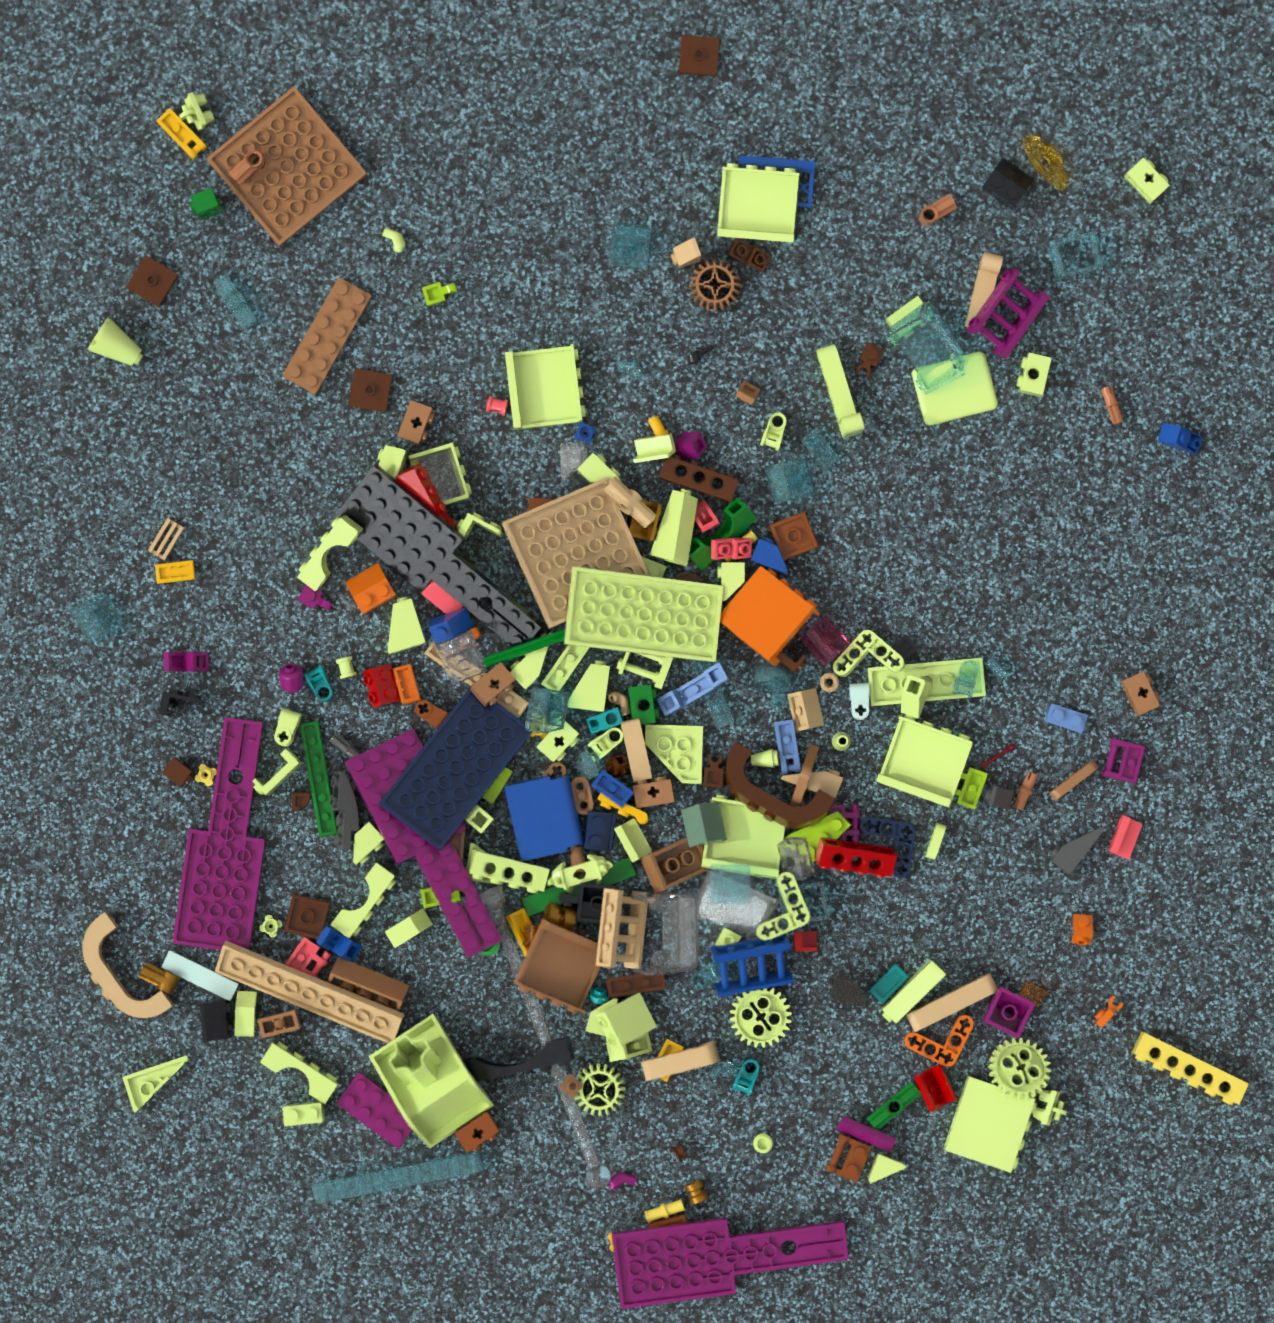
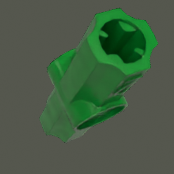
M910 1081L895 1095L888 1098L884 1104L866 1119L875 1130H879L922 1094ZM892 1101L899 1103V1108L896 1111L889 1110V1104Z

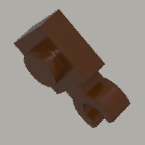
M867 342L859 360L863 361V364L857 367L856 373L858 374L860 369H866L867 374L865 378H868L871 373L870 366L877 367L885 350Z
M709 754L708 762L710 768H704L703 786L722 788L724 769L718 768V765L722 762V755H719L717 762H713L711 760L712 755Z

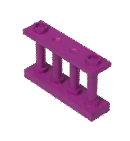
M1009 268L1002 274L1001 281L977 315L969 321L968 328L966 329L968 333L977 335L980 332L996 345L993 353L1004 359H1007L1050 297L1045 292L1037 290L1033 293L1016 279L1020 271ZM1011 285L1028 298V303L1024 308L1020 307L1005 294ZM1000 300L1018 314L1014 323L1011 324L994 310ZM989 316L1006 329L1007 333L1003 339H999L984 326Z

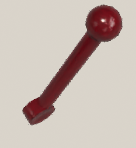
M1009 744L1008 748L991 759L982 761L980 766L983 769L987 768L988 764L1009 751H1014L1016 746Z

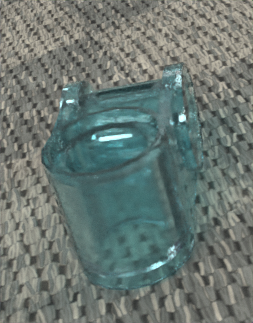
M967 660L961 663L952 694L960 693L967 695L968 698H972L978 673V666L974 661ZM968 663L974 667V671L970 675L964 672V666Z
M712 962L693 973L689 978L691 987L701 990L721 981L719 963ZM698 975L702 976L704 980L703 984L699 987L693 983L694 977Z

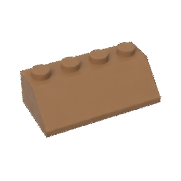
M340 957L337 958L328 979L330 984L399 1012L410 986Z

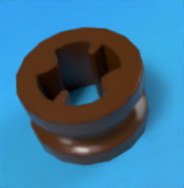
M679 1142L676 1147H671V1150L680 1162L683 1157H688Z

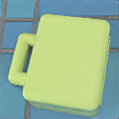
M975 352L916 367L912 371L921 412L927 425L931 426L990 411L998 405L987 359L983 352Z

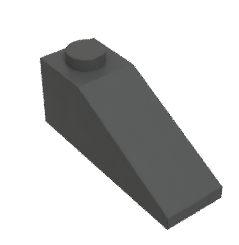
M1098 827L1062 844L1060 847L1056 846L1050 853L1052 857L1049 861L1067 875H1070L1105 829Z

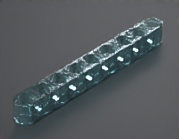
M478 1151L312 1184L315 1204L474 1174L482 1172L484 1169L481 1153Z

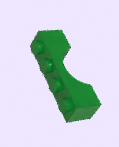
M738 497L723 510L724 520L716 533L706 538L695 536L691 540L689 559L701 571L714 560L711 559L712 539L738 538L757 520L748 506Z

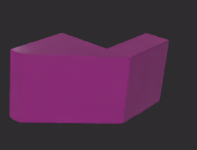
M164 652V671L209 672V652Z

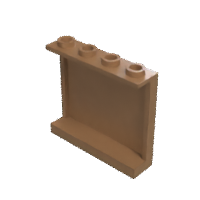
M542 919L514 983L519 986V990L529 994L532 991L536 993L535 997L545 1001L548 998L552 1000V1004L560 1008L562 1005L568 1007L567 1010L577 1014L579 1011L585 1014L586 1011L582 1007L601 967L596 966L598 943Z

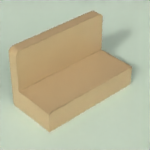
M815 688L787 694L795 732L824 726Z

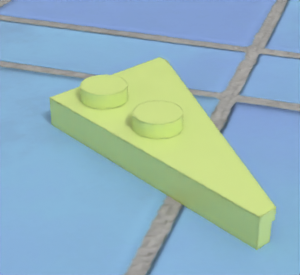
M188 1055L122 1077L134 1112L138 1111L189 1060Z

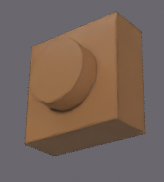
M743 381L735 396L752 405L761 389Z

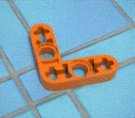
M960 1015L956 1019L943 1046L916 1032L907 1033L904 1043L909 1049L945 1067H951L955 1064L974 1023L970 1016ZM965 1018H967V1022L970 1025L969 1027L965 1026L962 1031L966 1032L965 1036H963L959 1032H954L956 1028L960 1030L962 1026L959 1023L960 1020H965ZM915 1035L917 1036L916 1040L921 1043L922 1039L926 1040L922 1044L921 1051L917 1050L920 1047L919 1045H909V1037L912 1038ZM954 1035L961 1037V1044L958 1046L951 1044L950 1040ZM928 1044H933L936 1048L935 1053L932 1055H928L925 1052V1047ZM939 1048L943 1049L941 1053L945 1055L951 1053V1062L947 1061V1063H944L945 1059L938 1056V1060L935 1059L939 1053Z

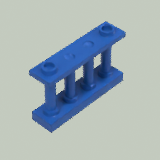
M786 934L779 935L770 940L754 939L710 947L714 962L720 965L721 983L714 984L718 997H728L732 994L775 986H786L787 984L794 983L790 971H785L784 951L791 950ZM776 952L778 972L766 974L765 955ZM757 956L759 976L748 978L746 958ZM738 959L740 979L729 981L727 962Z

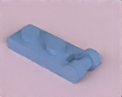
M793 719L774 722L782 775H788L789 772L801 773ZM793 758L794 764L787 765L786 759Z

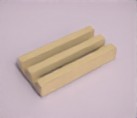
M167 518L148 551L165 561L185 528ZM169 524H171V528L169 529L168 533L166 534L157 551H155L154 549L156 548L157 544L159 543ZM175 528H178L177 533L175 534L165 553L163 555L160 554Z

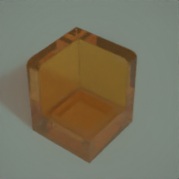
M1025 981L1019 996L1035 1003L1034 1007L1038 1008L1048 992L1029 981Z

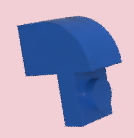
M325 926L316 941L319 945L332 950L351 962L354 961L362 948V945L352 938H347L338 930Z

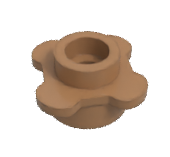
M572 1074L567 1075L566 1080L560 1085V1089L569 1094L571 1098L576 1097L577 1091L583 1087V1083L577 1081Z

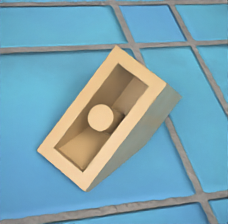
M695 237L673 248L671 258L673 264L678 265L679 269L701 262V253Z

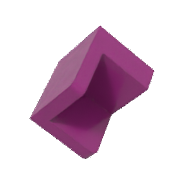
M682 432L674 442L675 449L682 459H699L707 448L701 432Z

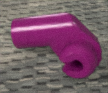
M619 1172L609 1179L608 1186L611 1190H617L623 1183L634 1186L637 1176Z

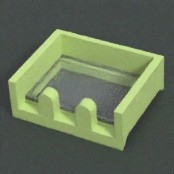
M453 443L409 455L411 467L421 463L427 470L430 481L436 487L439 498L446 506L469 500V494H472L469 483L465 484L463 476H466L464 465H459L458 458L461 457L458 446L454 447Z

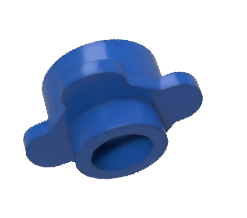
M584 422L579 423L575 439L583 440L586 444L592 443V436L596 432L595 426L586 425Z

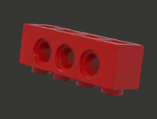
M823 837L819 839L815 854L818 866L823 869L836 868L842 872L856 871L861 875L869 873L881 878L885 876L892 877L897 859V854L893 848ZM836 854H841L838 858H833ZM854 857H859L856 861H852ZM877 859V862L870 864L872 860Z

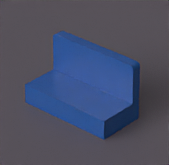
M604 770L601 771L591 787L622 809L634 797V792Z

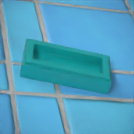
M895 963L868 991L881 1004H884L909 976Z

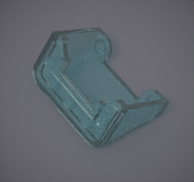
M930 300L918 306L887 329V341L889 344L901 347L917 372L916 384L918 388L923 390L926 395L966 374L967 356ZM949 361L952 362L953 366L928 384L925 378L928 373Z

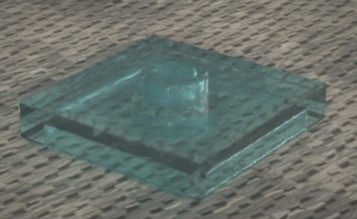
M711 864V903H750V864Z

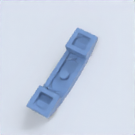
M721 662L703 671L704 673L676 690H671L658 698L657 702L664 715L668 716L688 706L726 682L729 677Z

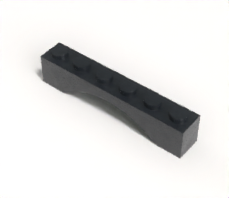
M570 1036L550 1040L534 1057L520 1063L498 1064L487 1061L479 1056L462 1061L479 1084L480 1081L484 1080L486 1083L495 1082L498 1077L504 1076V1079L513 1078L516 1073L522 1072V1075L534 1073V1069L538 1068L541 1071L552 1069V1065L559 1064V1067L570 1065V1061L575 1059Z

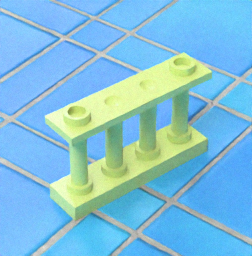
M630 652L625 653L624 659H619L616 667L619 670L618 674L622 675L624 670L653 680L652 682L655 683L654 687L662 690L673 657H659L636 653L658 661L662 665L660 672L656 671L655 673L627 663Z

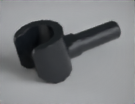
M709 345L702 350L693 351L689 355L690 364L700 362L699 356L712 350L713 346Z

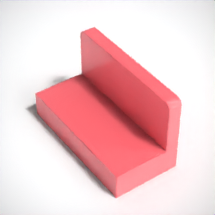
M1121 815L1107 851L1130 859L1142 828V823Z

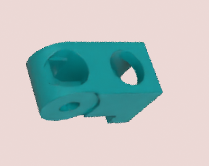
M616 707L588 718L586 722L590 733L593 734L621 725L620 722H624L620 707Z

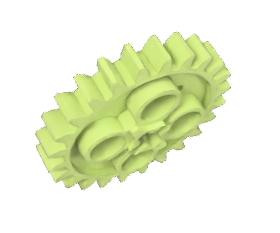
M764 988L763 990L749 991V993L742 992V998L736 996L739 1002H732L736 1009L730 1010V1013L735 1015L729 1018V1020L735 1021L731 1028H738L735 1035L742 1034L740 1041L748 1039V1046L753 1041L755 1048H757L758 1043H761L762 1047L765 1048V1042L772 1046V1040L779 1043V1035L785 1037L782 1031L783 1029L789 1030L786 1023H791L792 1021L787 1019V1016L792 1015V1013L786 1012L790 1005L783 1004L786 998H779L781 992L774 994V988L770 991ZM766 998L768 1006L760 1008L757 1005L758 1000ZM750 1002L755 1004L761 1014L765 1012L764 1019L771 1027V1031H768L760 1019H755L757 1014L751 1007ZM750 1009L753 1012L752 1017L744 1019L742 1017L743 1010ZM773 1013L779 1015V1021L776 1024L769 1022V1016ZM755 1025L763 1026L764 1031L761 1035L753 1033Z
M1012 1038L1010 1043L1005 1040L1003 1046L999 1044L997 1046L998 1050L992 1052L993 1056L989 1059L992 1064L988 1066V1069L993 1071L989 1073V1076L995 1077L991 1083H998L996 1090L1002 1088V1095L1008 1092L1009 1099L1016 1095L1017 1101L1022 1096L1027 1100L1029 1095L1034 1098L1036 1092L1040 1094L1042 1088L1047 1086L1046 1082L1050 1080L1047 1074H1050L1051 1070L1046 1067L1051 1063L1044 1061L1048 1055L1040 1054L1043 1048L1037 1050V1043L1031 1046L1029 1039L1026 1043H1023L1022 1038H1020L1016 1043V1040ZM1019 1053L1025 1054L1027 1060L1021 1059ZM1003 1061L1009 1062L1011 1068H1006L1003 1065ZM1029 1070L1034 1071L1036 1077L1030 1076ZM1012 1078L1018 1079L1020 1085L1014 1084Z

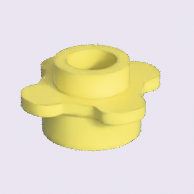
M201 764L195 780L205 783L206 786H211L217 770Z

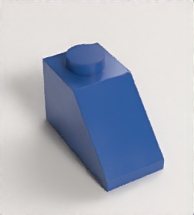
M766 537L763 540L759 539L750 561L786 576L788 570L777 545H774L775 541Z
M466 608L430 619L429 629L435 644L450 640L473 626Z

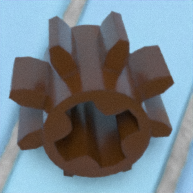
M612 754L604 765L608 767L606 772L614 778L619 776L623 778L630 768L626 765L628 760L622 755L614 756Z

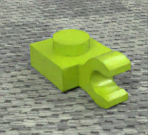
M437 282L422 287L428 307L446 301L445 295L458 292L454 283L442 287L441 283Z

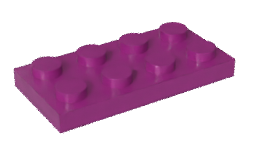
M358 1072L336 1102L337 1105L397 1149L412 1130L391 1095L361 1072Z

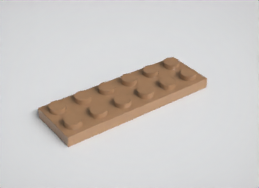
M338 277L282 377L316 395L370 302L372 295Z

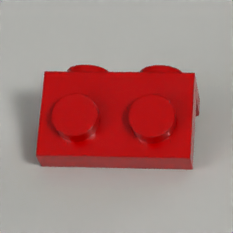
M391 664L363 671V680L369 692L368 699L373 708L401 701Z
M940 1064L914 1076L930 1112L957 1099Z

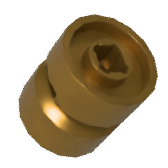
M549 902L545 908L543 919L572 931L576 921L577 910L568 906L561 908V905Z

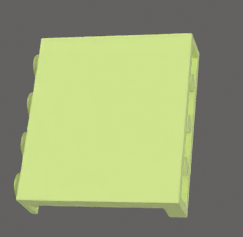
M727 163V167H723L717 236L794 242L800 173H795L796 169L784 168V172L776 171L777 167H765V170H757L758 166L746 165L745 169L738 168L739 164Z
M573 344L550 349L516 353L512 351L505 352L514 430L582 422V417H586L585 406L580 405V398H583L582 386L578 387L577 379H581L580 368H576L575 360H579L578 349H574Z
M906 714L904 717L899 716L896 731L876 781L950 808L973 742L969 741L970 737L966 735H952V731L943 727H941V730L935 729L932 723L923 721L922 724L915 722V717Z
M716 795V798L712 797L711 803L719 802L727 840L704 845L701 867L777 879L785 826L775 821H768L761 813L749 810L746 807L747 805L740 802L737 798L734 801L727 800L728 797L723 795Z
M967 1075L943 1149L1011 1173L1012 1169H1016L1019 1158H1016L1018 1150L1022 1151L1025 1140L1022 1139L1024 1132H1028L1031 1121H1028L1030 1114H1034L1037 1103H1035V1098L1030 1096L1025 1100L1022 1096L1017 1101L1016 1095L1009 1099L1008 1092L1002 1095V1088L996 1090L997 1085Z

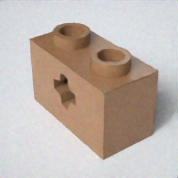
M410 400L397 435L398 438L419 446L421 442H425L428 435L426 428L428 424H432L435 416L432 413L433 409ZM420 419L422 425L415 428L412 422Z
M500 662L474 683L470 690L484 707L489 704L492 706L500 699L498 696L503 692L507 694L514 688L513 684L516 679ZM491 683H492L493 685H495V684L497 683V684H498L497 689H496V688L491 689V688H490V687H491Z
M1142 671L1120 681L1136 716H1140L1160 706L1158 703L1161 701L1156 691L1153 692L1150 686L1152 680L1148 673L1145 674ZM1140 689H1145L1146 693H1144V698L1143 696H1138Z
M666 776L655 778V782L648 783L647 780L637 781L636 785L633 786L636 808L674 802L671 779L667 780ZM652 786L659 790L655 798H652V795L647 793Z
M297 1009L258 1019L262 1038L302 1028Z

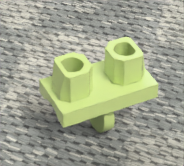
M192 92L187 94L188 97L184 100L186 105L181 106L183 113L179 116L181 120L187 119L189 124L195 123L197 130L200 131L204 129L205 125L211 123L214 117L210 110L202 112L200 107L205 106L207 103L204 94L194 95Z
M1042 1090L1039 1100L1047 1102L1045 1110L1036 1107L1033 1117L1040 1120L1041 1124L1050 1125L1054 1112L1053 1119L1058 1121L1061 1114L1067 1115V1111L1063 1110L1065 1102L1059 1101L1056 1107L1061 1092Z

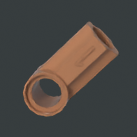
M257 150L249 151L246 157L229 172V175L241 186L256 170L264 166V156ZM254 155H259L260 160L257 164H251V158Z
M948 194L933 204L925 206L919 215L920 223L924 226H931L935 221L956 210L957 206L954 199ZM930 212L933 215V219L927 220L924 217V213Z

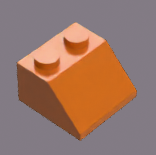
M379 563L345 581L363 615L397 597Z

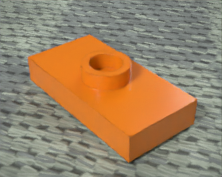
M411 663L392 668L402 705L421 701Z

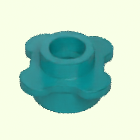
M600 987L590 989V1000L592 1002L604 1004L605 1001L609 1000L607 996L608 991Z

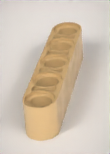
M987 973L910 1011L906 1016L914 1032L997 992L998 987L991 973Z

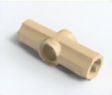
M615 476L605 484L603 490L618 503L617 506L623 513L631 515L644 528L653 522L656 514L642 502V497L636 491L628 489Z

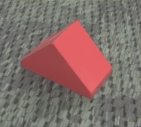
M705 499L697 503L695 523L702 534L719 526L718 519Z

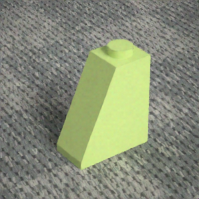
M407 596L397 599V603L393 604L388 642V653L390 655L426 643L413 599H408Z
M595 661V664H590L567 701V708L604 712L610 666H606L607 662Z

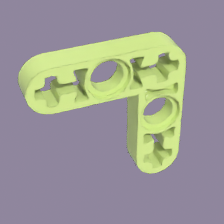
M870 630L862 631L833 664V670L839 677L848 676L868 653L872 654L893 673H899L905 667L904 659ZM865 636H867V637H870V636H871V640H872V641H871L870 643H869V642H866V643L863 645V643L865 642L864 637H865ZM859 642L861 645L864 646V648H866L864 651L859 645H857ZM879 647L887 648V653L884 656L877 655ZM851 650H860L859 657L851 658ZM890 655H891V658L894 659L895 661H898V660H899V664H900L899 667H897V666L892 667L893 664H892V662L888 659V658L890 657ZM847 657L849 661L852 662V664L850 665V663L848 662L845 665L846 670L839 671L838 666L840 664L843 666L847 662L844 658Z
M789 872L779 874L776 879L788 913L760 924L756 929V934L761 940H770L807 924L810 919L809 911L797 882ZM783 876L790 879L788 886L789 888L794 887V890L785 893L784 890L788 888L786 884L781 883ZM791 893L796 894L798 897V901L794 905L788 901V896ZM800 904L802 908H798L799 913H804L805 917L802 918L803 922H801V920L796 919V917L798 916L797 910L792 911V908L798 907ZM780 919H785L788 922V927L785 930L780 929L778 926ZM774 925L775 930L768 932V937L761 934L763 927L767 929Z

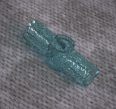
M227 273L217 277L213 283L223 297V302L228 310L235 316L242 329L246 330L257 323L255 316L248 308V303L241 292L236 289Z

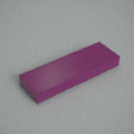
M845 1116L841 1118L836 1130L887 1152L891 1151L896 1142V1138Z

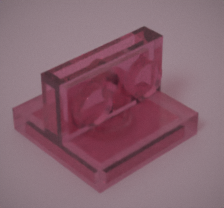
M826 615L800 637V640L824 666H827L851 644Z

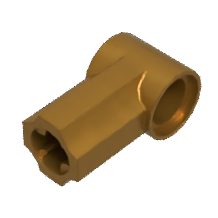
M148 962L144 964L139 978L156 985L158 989L168 994H173L180 979L179 976L167 970L164 971Z

